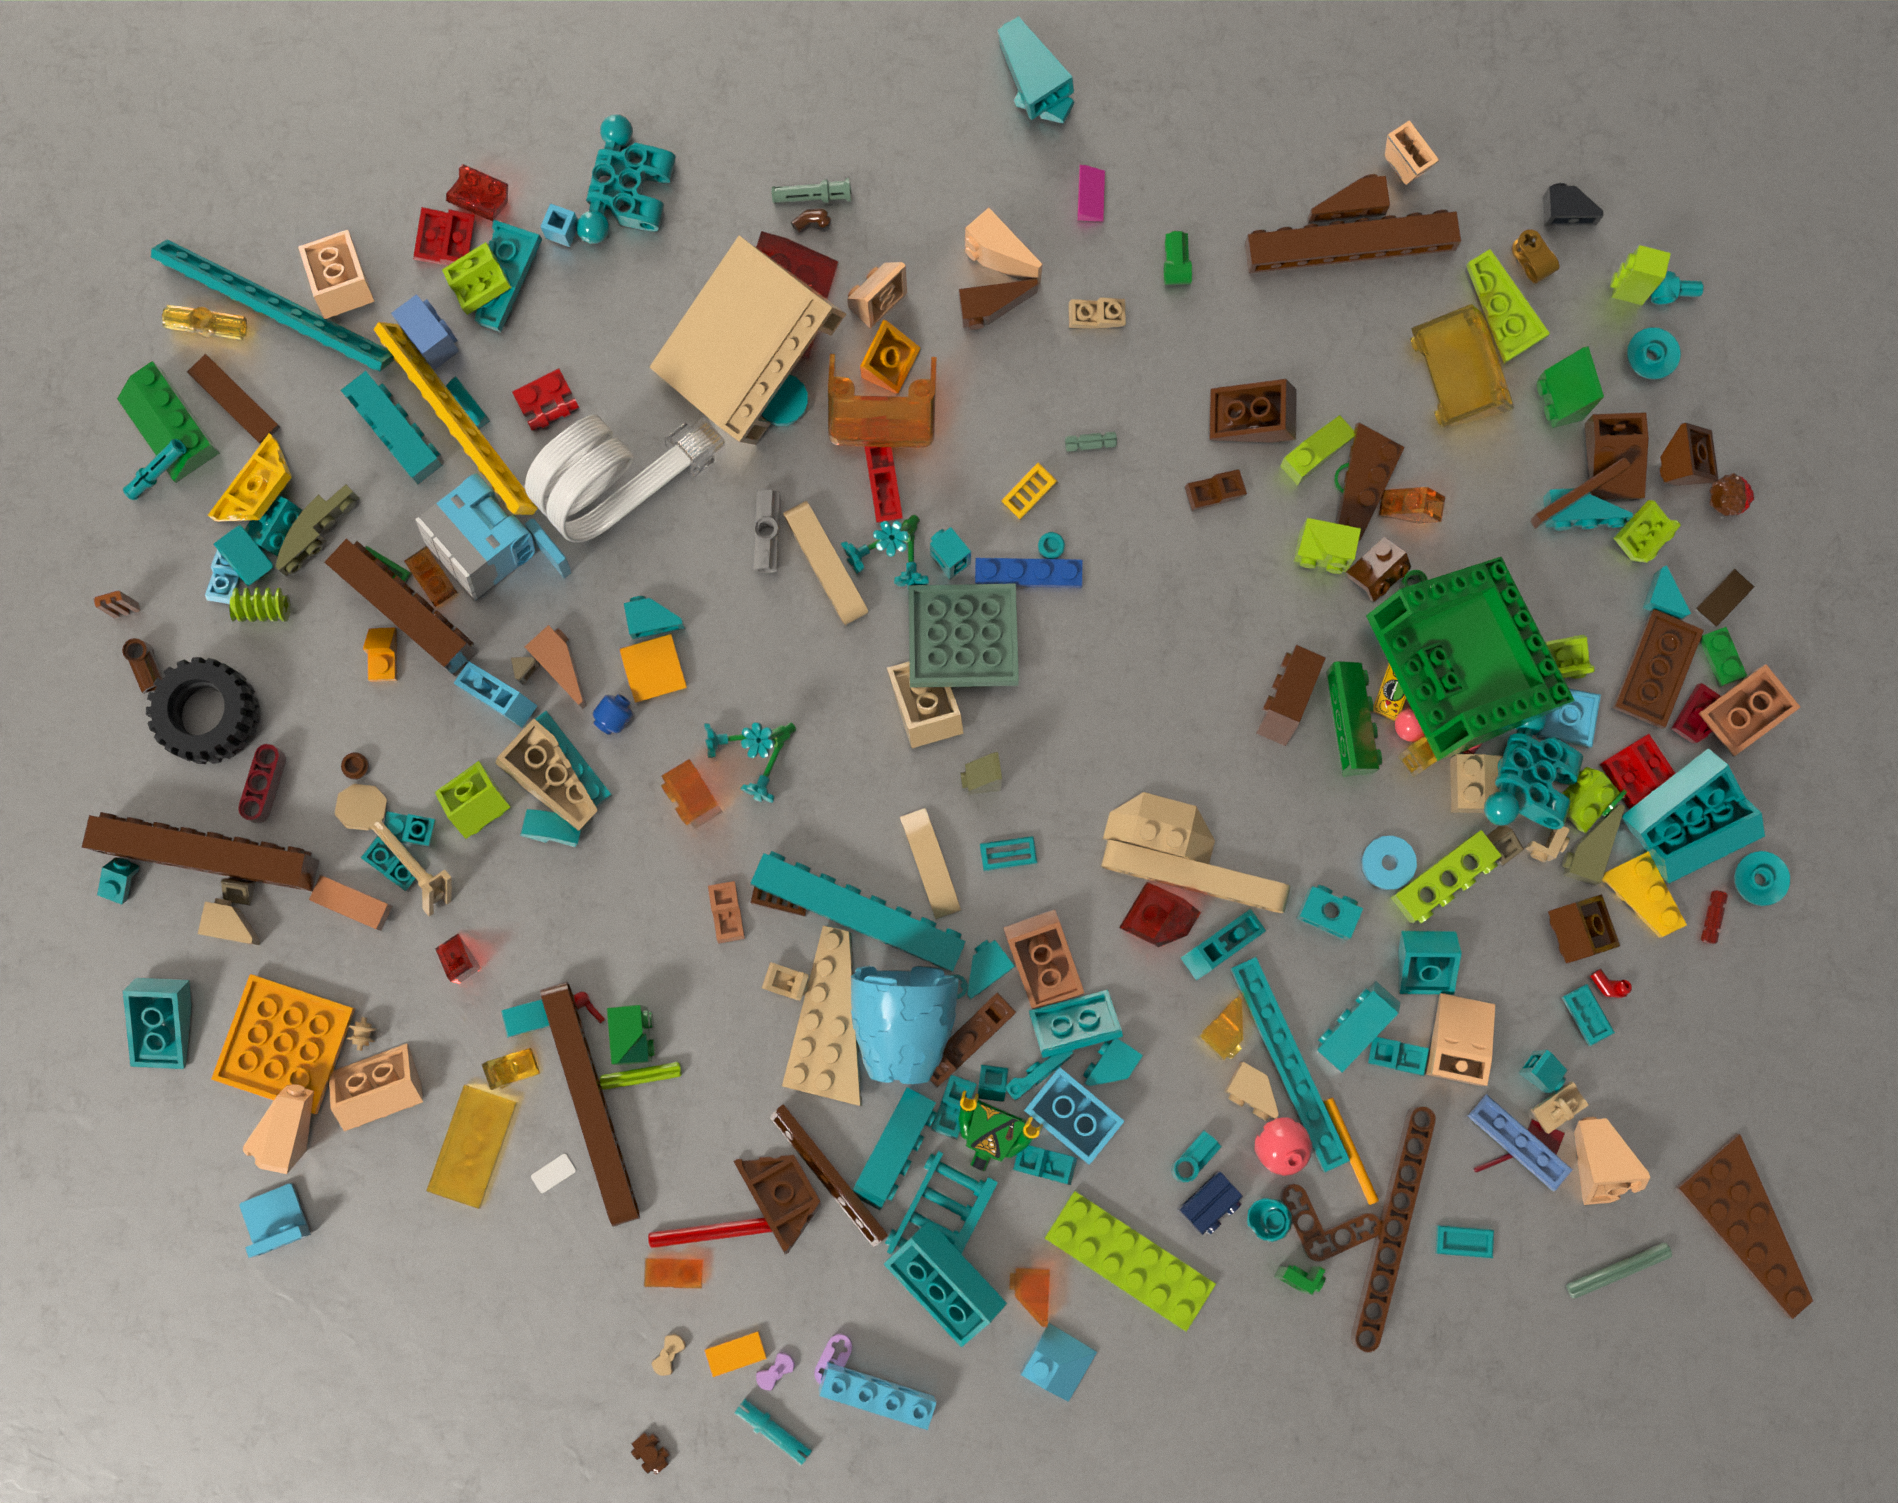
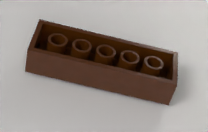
M346 538L324 562L455 677L466 666L468 661L470 662L477 654L471 648L474 643L457 627L452 631L454 625L437 610L432 613L434 608L418 593L412 596L415 591L400 577L395 576L385 564L372 555L358 541L352 544Z

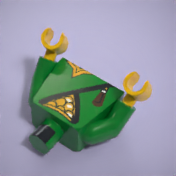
M966 1091L962 1093L958 1117L960 1132L963 1139L967 1141L966 1147L976 1151L970 1163L976 1169L986 1171L991 1158L1001 1162L1005 1157L1013 1158L1026 1149L1031 1141L1039 1136L1043 1128L1042 1123L1038 1128L1031 1125L1032 1117L1026 1122L1023 1118L979 1100L977 1093L974 1099H968L965 1096Z

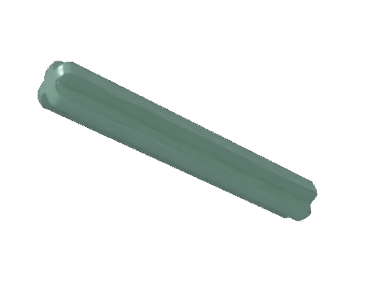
M1661 1243L1566 1285L1567 1291L1572 1298H1578L1671 1258L1672 1251L1667 1243Z

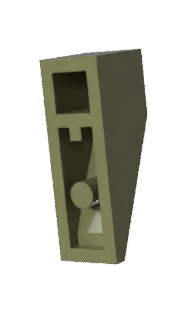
M993 752L965 764V772H960L962 789L968 788L969 795L1001 791L1002 774L999 753Z
M1619 804L1615 806L1570 852H1566L1562 861V867H1565L1564 876L1593 886L1602 882L1625 809L1624 805Z

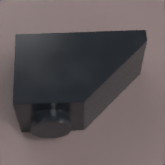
M1556 183L1549 186L1543 195L1545 226L1597 225L1604 216L1603 210L1577 186Z

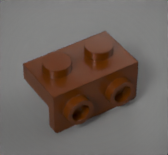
M1383 537L1347 570L1346 574L1350 580L1367 591L1369 599L1375 602L1378 598L1384 596L1393 584L1408 573L1411 569V564L1404 550Z

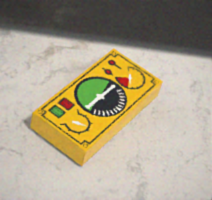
M1388 663L1373 704L1374 709L1372 713L1395 721L1397 715L1402 710L1406 696Z

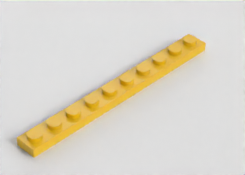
M378 322L373 330L379 336L380 342L388 348L394 356V360L408 374V379L421 391L422 397L430 403L435 410V414L449 428L450 434L459 441L464 452L472 458L478 466L479 472L488 479L492 489L501 496L507 504L508 510L516 515H533L538 507L527 496L524 487L398 324Z

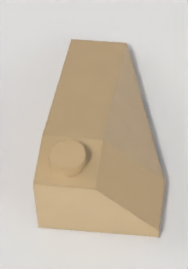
M534 718L497 757L496 765L578 831L598 811L583 784L573 771L569 760L566 759L559 747L556 738Z

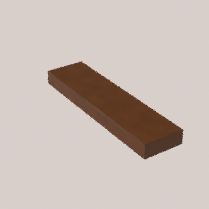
M203 355L187 371L260 444L268 434L273 435L280 428L208 355Z
M1626 458L1620 459L1536 513L1530 522L1535 529L1624 473L1631 466Z

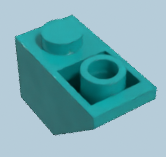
M1118 1038L1112 1041H1105L1098 1051L1102 1055L1096 1064L1091 1062L1082 1075L1087 1078L1083 1084L1089 1087L1128 1079L1143 1055Z

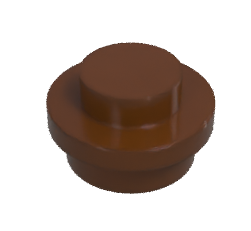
M357 752L346 755L341 763L343 774L353 780L364 777L369 769L367 758Z

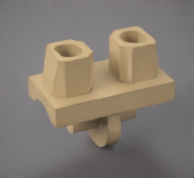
M1570 1081L1532 1108L1531 1111L1544 1131L1549 1134L1567 1120L1570 1121L1574 1118V1115L1589 1104L1582 1097L1575 1083Z

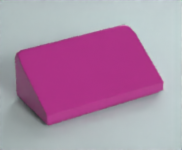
M1080 165L1077 221L1103 222L1105 170Z

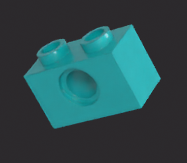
M952 527L946 531L941 529L931 537L930 556L949 580L971 564L970 549Z
M1317 885V888L1314 886L1310 887L1296 919L1346 941L1351 939L1363 911V908L1357 906L1358 901L1347 896H1343L1342 899L1332 895L1333 890L1322 885ZM1326 904H1332L1336 907L1337 915L1335 918H1329L1325 915L1324 907Z

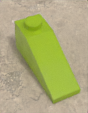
M1339 415L1284 457L1280 467L1298 486L1355 437L1354 430Z

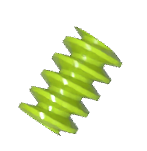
M238 588L233 589L229 604L232 622L236 619L240 622H244L247 619L251 622H255L257 619L261 622H266L268 619L276 622L279 618L283 622L289 620L291 611L290 598L288 595H283L281 588L276 589L275 595H272L270 588H266L264 595L261 594L260 588H255L254 595H251L249 588L244 589L243 595H240Z

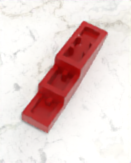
M886 415L862 418L860 423L876 523L903 519Z

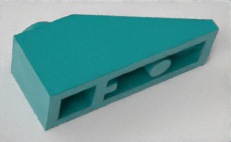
M1249 909L1182 956L1181 959L1194 978L1198 980L1266 932V929L1253 911Z

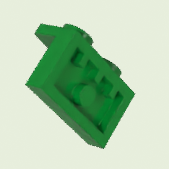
M1288 1265V1267H1279L1274 1277L1303 1294L1313 1295L1315 1291L1319 1292L1326 1281V1277L1323 1276L1326 1270L1322 1267L1311 1266L1307 1273L1295 1265Z

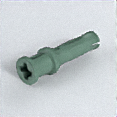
M850 177L845 178V181L829 182L828 179H823L821 184L772 186L771 188L773 204L808 200H822L825 203H830V200L846 199L847 202L852 201Z

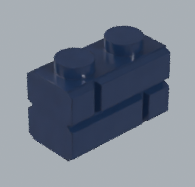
M1217 1171L1178 1210L1201 1235L1205 1232L1210 1235L1222 1224L1219 1219L1226 1212L1232 1215L1242 1205L1239 1200L1243 1196L1220 1171Z

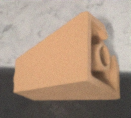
M287 1085L277 1095L244 1144L243 1152L247 1156L253 1155L255 1164L260 1169L288 1174L307 1151L313 1090L305 1089L301 1085Z
M1586 1117L1578 1122L1574 1131L1583 1204L1612 1203L1621 1199L1620 1195L1632 1189L1633 1193L1644 1190L1650 1180L1649 1172L1608 1119Z

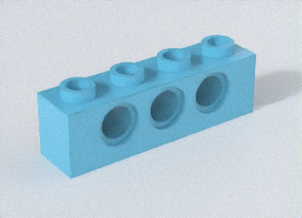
M829 1362L826 1364L818 1389L819 1396L925 1430L929 1428L937 1403L934 1395Z

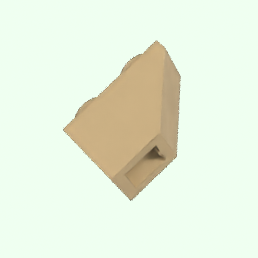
M1240 1062L1224 1090L1230 1094L1228 1099L1243 1107L1244 1103L1254 1108L1252 1113L1265 1121L1269 1117L1276 1119L1279 1113L1268 1076L1245 1062Z

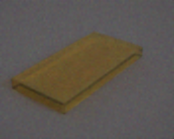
M464 1085L426 1191L480 1209L518 1102Z

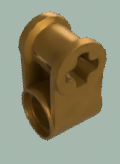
M1533 229L1525 230L1514 241L1512 253L1531 282L1536 284L1559 270L1560 265L1557 257L1550 251L1537 231Z

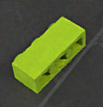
M1639 245L1633 254H1628L1626 262L1621 263L1618 272H1614L1610 282V287L1613 288L1611 298L1643 305L1665 279L1671 253Z

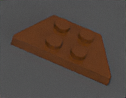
M784 1155L778 1158L759 1157V1160L746 1161L736 1159L734 1163L786 1255L822 1205L795 1155Z

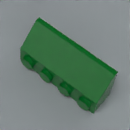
M151 361L130 375L117 400L157 456L172 439L180 440L186 447V452L166 470L175 483L220 454L159 366Z
M1334 662L1326 671L1342 775L1343 777L1375 773L1380 769L1379 765H1382V754L1380 749H1376L1375 739L1378 738L1376 723H1372L1370 712H1373L1374 708L1372 697L1367 696L1366 686H1369L1368 672L1363 670L1362 663Z

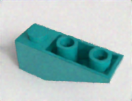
M1575 488L1550 489L1543 496L1544 508ZM1589 494L1547 521L1546 527H1555L1557 531L1571 529V526H1581L1582 529H1594L1598 525L1608 524L1609 528H1619L1625 526V523L1633 517V513Z

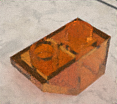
M1429 487L1384 490L1379 516L1419 524L1442 522L1445 496Z

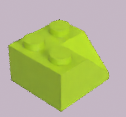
M1307 518L1299 531L1294 561L1300 562V566L1305 568H1316V566L1326 568L1327 572L1341 574L1342 571L1346 572L1355 560L1361 529Z

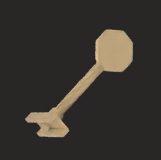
M352 784L338 793L335 816L346 828L358 830L372 829L419 882L418 885L422 889V909L429 917L434 914L435 903L441 899L446 904L451 902L452 877L447 871L443 870L434 877L432 874H428L382 822L385 816L387 799L376 786Z

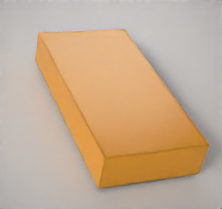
M759 1331L705 1349L713 1377L767 1359Z

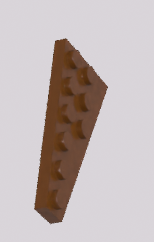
M1736 1134L1683 1180L1676 1189L1789 1319H1794L1813 1302V1299L1740 1134Z

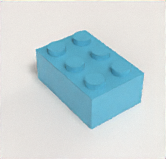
M1060 1067L1023 1110L1040 1125L1042 1123L1048 1132L1088 1165L1091 1164L1125 1122Z

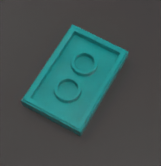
M1109 990L1029 1010L1042 1058L1123 1037Z

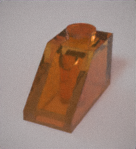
M1015 1266V1273H1010L1009 1290H1014L1016 1299L1042 1327H1048L1050 1269Z

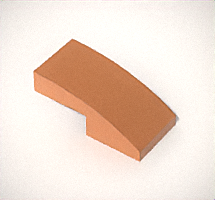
M735 881L708 886L718 944L745 939Z

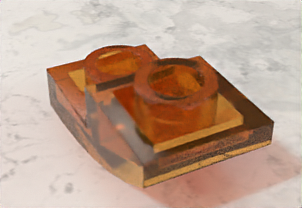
M427 546L404 560L435 607L458 593Z
M644 1258L643 1286L702 1288L703 1260Z

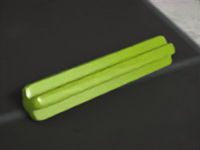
M679 1062L604 1074L600 1076V1085L603 1090L677 1078L682 1076V1069Z

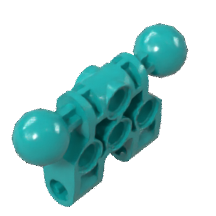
M611 114L603 120L600 126V135L605 142V147L598 150L592 170L591 182L586 198L590 208L589 211L580 215L576 223L578 236L589 244L602 242L609 233V222L604 216L605 209L612 212L621 226L652 232L658 231L664 203L658 199L642 195V183L644 181L669 183L676 159L675 154L668 150L640 143H634L622 150V152H619L620 148L628 144L632 138L633 127L626 117L620 114ZM635 157L642 159V161L637 164L630 162V160H632ZM602 176H609L611 178L607 182L599 181V178ZM629 181L636 183L632 188L624 186ZM624 205L630 207V210L627 212H621L618 209Z
M1546 715L1515 728L1517 732L1508 738L1504 755L1498 761L1497 766L1499 773L1496 777L1495 785L1499 790L1489 795L1484 803V813L1487 819L1495 825H1509L1521 814L1550 829H1561L1564 827L1570 807V800L1555 790L1552 782L1555 780L1567 785L1576 783L1583 762V755L1555 737L1540 742L1532 738L1533 735L1539 734L1545 727Z

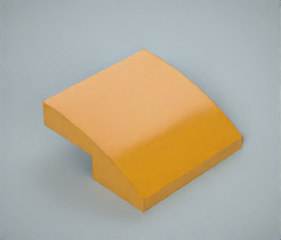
M671 633L619 648L635 703L687 688Z

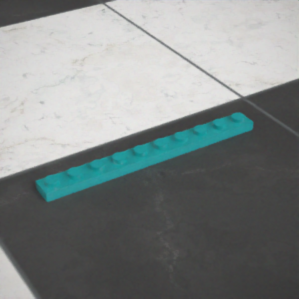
M168 239L151 249V258L161 262L164 266L171 267L183 273L186 277L193 278L207 285L210 289L217 290L229 296L232 300L239 301L251 307L254 311L263 313L275 319L278 323L285 324L297 330L300 334L307 335L321 342L324 346L331 347L345 356L367 365L370 369L380 372L394 361V356L387 348L328 319H324V317Z

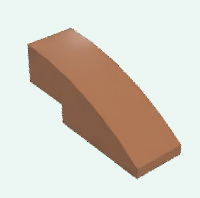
M322 875L319 876L309 898L312 902L382 931L393 907L390 904Z

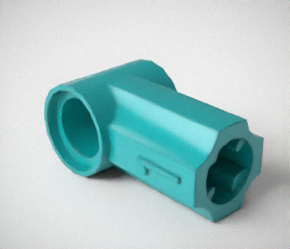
M1203 1130L1185 1152L1173 1162L1171 1166L1172 1176L1175 1180L1182 1183L1193 1181L1222 1146ZM1182 1162H1187L1192 1168L1191 1175L1188 1178L1182 1177L1178 1172V1166Z

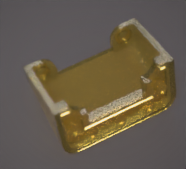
M1469 304L1411 328L1413 336L1410 337L1411 344L1415 352L1420 351L1425 357L1439 400V404H1437L1438 410L1434 411L1439 426L1443 425L1447 429L1514 409L1510 391L1487 322L1482 312L1474 305Z

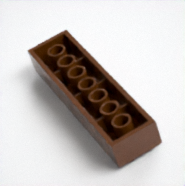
M100 812L99 817L89 815L81 847L106 855L313 892L319 860L311 857L312 852L305 851L302 848L288 846L287 851H285V847L270 842L261 841L260 846H258V842L247 838L234 836L232 841L231 837L207 831L206 835V833L192 828H177L160 822L149 823L132 817H127L126 819Z

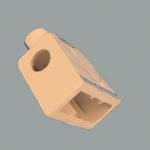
M1410 120L1388 134L1385 158L1406 185L1427 172L1439 161Z

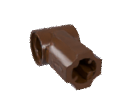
M129 639L123 645V656L129 661L143 694L154 692L157 686L153 685L157 677L161 680L163 679L154 658V649L150 644L141 639ZM142 646L143 654L139 658H134L135 648Z

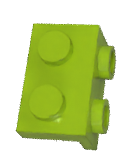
M1648 500L1619 531L1614 540L1631 561L1647 563L1654 559L1658 554V550L1674 537L1681 524L1678 520H1669L1655 501Z
M1584 634L1545 642L1563 678L1580 679L1586 677L1588 673L1595 672L1594 666L1589 661L1588 641Z
M1585 767L1579 772L1577 782L1570 784L1562 792L1570 800L1567 817L1579 831L1586 833L1620 792L1603 772Z

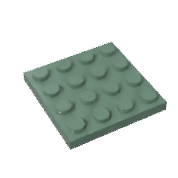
M1016 584L908 585L910 688L1019 686Z

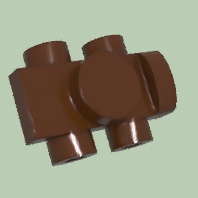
M644 1432L631 1443L634 1447L631 1453L636 1460L640 1458L643 1460L644 1463L641 1466L647 1474L652 1471L656 1476L669 1465L666 1459L670 1456V1453L664 1446L660 1450L656 1447L660 1440L654 1433L648 1436Z

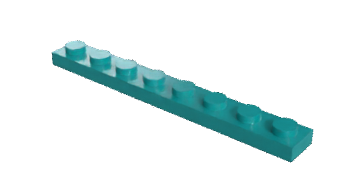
M1252 958L1230 968L1300 1123L1309 1134L1312 1149L1322 1171L1327 1172L1349 1162L1350 1159L1257 958Z

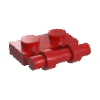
M559 368L512 391L525 417L535 413L536 417L527 421L532 431L539 427L545 428L550 425L549 422L561 416L565 418L571 415V411L579 408L575 398L567 402L563 400V398L571 395L572 392ZM556 402L557 407L543 413V408Z

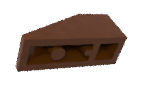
M1369 174L1353 182L1313 207L1307 218L1308 224L1386 215L1390 207L1386 176Z
M1038 279L959 289L963 328L969 327V329L976 330L991 324L1035 295L1038 291Z

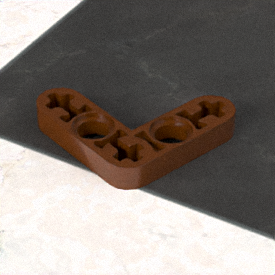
M1289 1184L1281 1191V1202L1291 1212L1292 1226L1306 1256L1313 1261H1324L1373 1239L1379 1234L1381 1221L1376 1215L1371 1213L1359 1214L1329 1229L1323 1230L1303 1187L1297 1184ZM1290 1189H1293L1294 1192H1300L1301 1196L1297 1198L1299 1205L1303 1207L1306 1204L1308 1209L1299 1210L1293 1215L1291 1210H1296V1205L1293 1201H1287L1286 1198L1290 1195ZM1304 1214H1308L1313 1219V1226L1307 1231L1301 1230L1298 1226V1219ZM1365 1218L1368 1221H1374L1375 1225L1371 1227L1372 1232L1369 1233L1367 1230H1362L1357 1233L1360 1239L1356 1240L1355 1231L1350 1227V1224L1354 1223V1227L1359 1228L1364 1225L1363 1220ZM1340 1229H1346L1350 1234V1240L1346 1245H1339L1335 1240V1234ZM1329 1234L1330 1242L1335 1247V1250L1331 1251V1247L1327 1246L1321 1249L1322 1255L1320 1256L1316 1253H1311L1310 1249L1314 1247L1313 1242L1316 1241L1318 1244L1328 1242L1325 1236Z

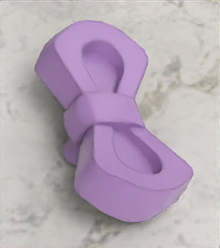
M777 1353L775 1364L769 1370L757 1371L756 1381L759 1387L764 1390H773L777 1380L784 1374L794 1371L793 1358L786 1353Z

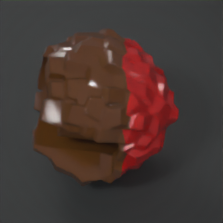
M1735 473L1725 475L1714 482L1709 491L1711 493L1710 505L1724 516L1744 513L1755 499L1751 485L1748 484L1747 480Z

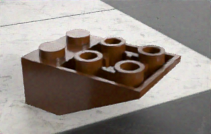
M1647 412L1593 414L1585 423L1589 479L1622 458H1626L1631 466L1624 473L1592 492L1591 495L1602 500L1644 499L1649 441Z

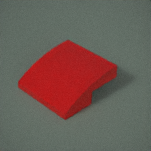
M421 207L413 260L450 265L469 253L475 215L448 209V212Z
M1650 734L1645 735L1600 763V766L1620 793L1624 789L1627 791L1622 799L1629 810L1676 774Z

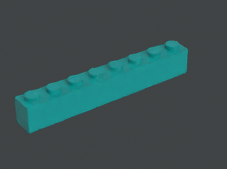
M771 851L769 855L763 853L750 885L944 970L954 971L966 943L965 940L960 939L961 933L949 928L945 932L935 928L936 922L924 917L920 921L910 917L912 912L897 906L895 910L885 906L887 901L877 896L871 895V898L868 899L860 895L862 890L846 884L845 888L836 885V879L824 873H821L820 877L809 873L810 867L798 862L795 863V866L784 862L786 857Z

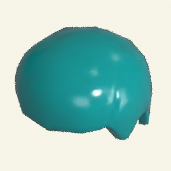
M1262 1198L1255 1201L1249 1208L1247 1224L1258 1238L1264 1241L1275 1242L1285 1238L1291 1230L1292 1215L1288 1207L1280 1200Z

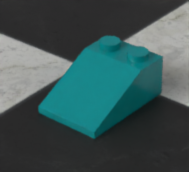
M135 978L123 990L130 1067L185 1069L192 1007L190 981L181 979Z

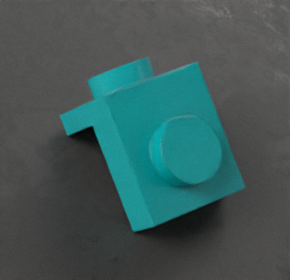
M113 858L102 867L97 896L121 905L128 900L131 879L139 872L140 866L131 863L125 858Z

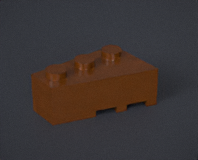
M1299 645L1294 647L1292 653L1286 652L1280 667L1284 668L1282 675L1277 674L1271 687L1275 691L1273 696L1268 695L1262 710L1266 712L1256 734L1284 746L1288 744L1301 721L1326 657Z

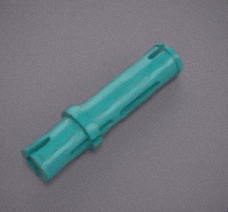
M172 439L145 468H140L136 472V477L123 487V493L129 499L137 500L147 488H152L157 483V478L186 452L185 445L178 439Z
M746 1398L741 1402L740 1405L749 1413L738 1407L734 1414L754 1427L753 1431L758 1434L760 1432L800 1465L806 1461V1458L797 1451L799 1450L807 1457L812 1452L811 1449L807 1448L771 1420L770 1414L767 1412L765 1414L747 1401Z

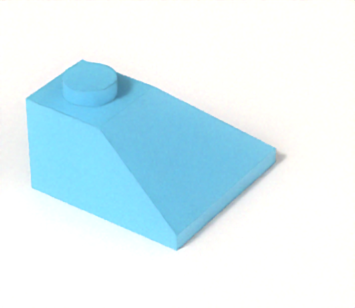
M1048 1323L1020 1373L1023 1377L1044 1390L1069 1402L1097 1352L1051 1323Z

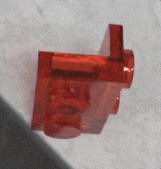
M462 164L459 167V178L446 193V202L493 222L508 203V184Z

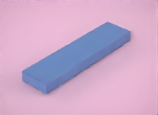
M1487 1094L1481 1098L1467 1115L1552 1191H1556L1573 1170Z

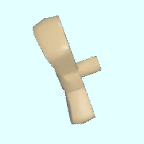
M676 1334L665 1336L664 1348L661 1350L660 1356L651 1362L653 1370L658 1375L668 1376L673 1373L672 1361L675 1355L686 1349L682 1337Z

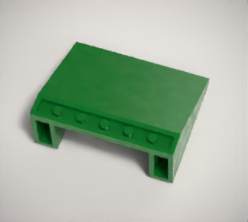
M1502 556L1401 588L1366 615L1437 761L1466 751L1575 701Z

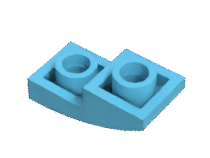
M216 550L211 564L213 574L205 597L207 601L230 604L233 589L239 588L241 578L221 553Z

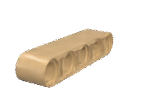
M804 501L784 512L785 520L844 625L869 613L808 502Z

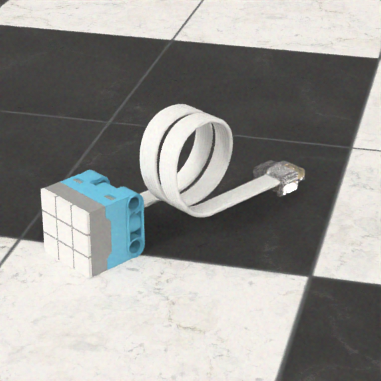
M592 414L572 424L540 451L531 464L525 484L522 486L531 501L548 517L549 521L566 540L574 543L584 542L599 536L611 528L688 466H690V474L696 477L715 462L714 453L725 445V440L704 416L691 426L684 422L665 437V446L669 449L668 452L595 509L576 520L566 522L568 516L579 512L608 490L628 470L634 461V455L619 438L612 439L613 431L602 421L599 415ZM478 473L469 476L461 485L415 519L427 548L474 601L516 568L525 564L535 553L531 533L519 521L524 515H516L510 512L504 500L498 504L499 501L494 491Z

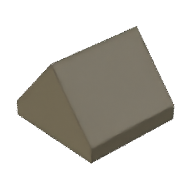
M533 657L511 658L515 679L522 685H525L540 664Z
M232 877L223 878L221 880L223 899L233 903L250 905L256 882Z

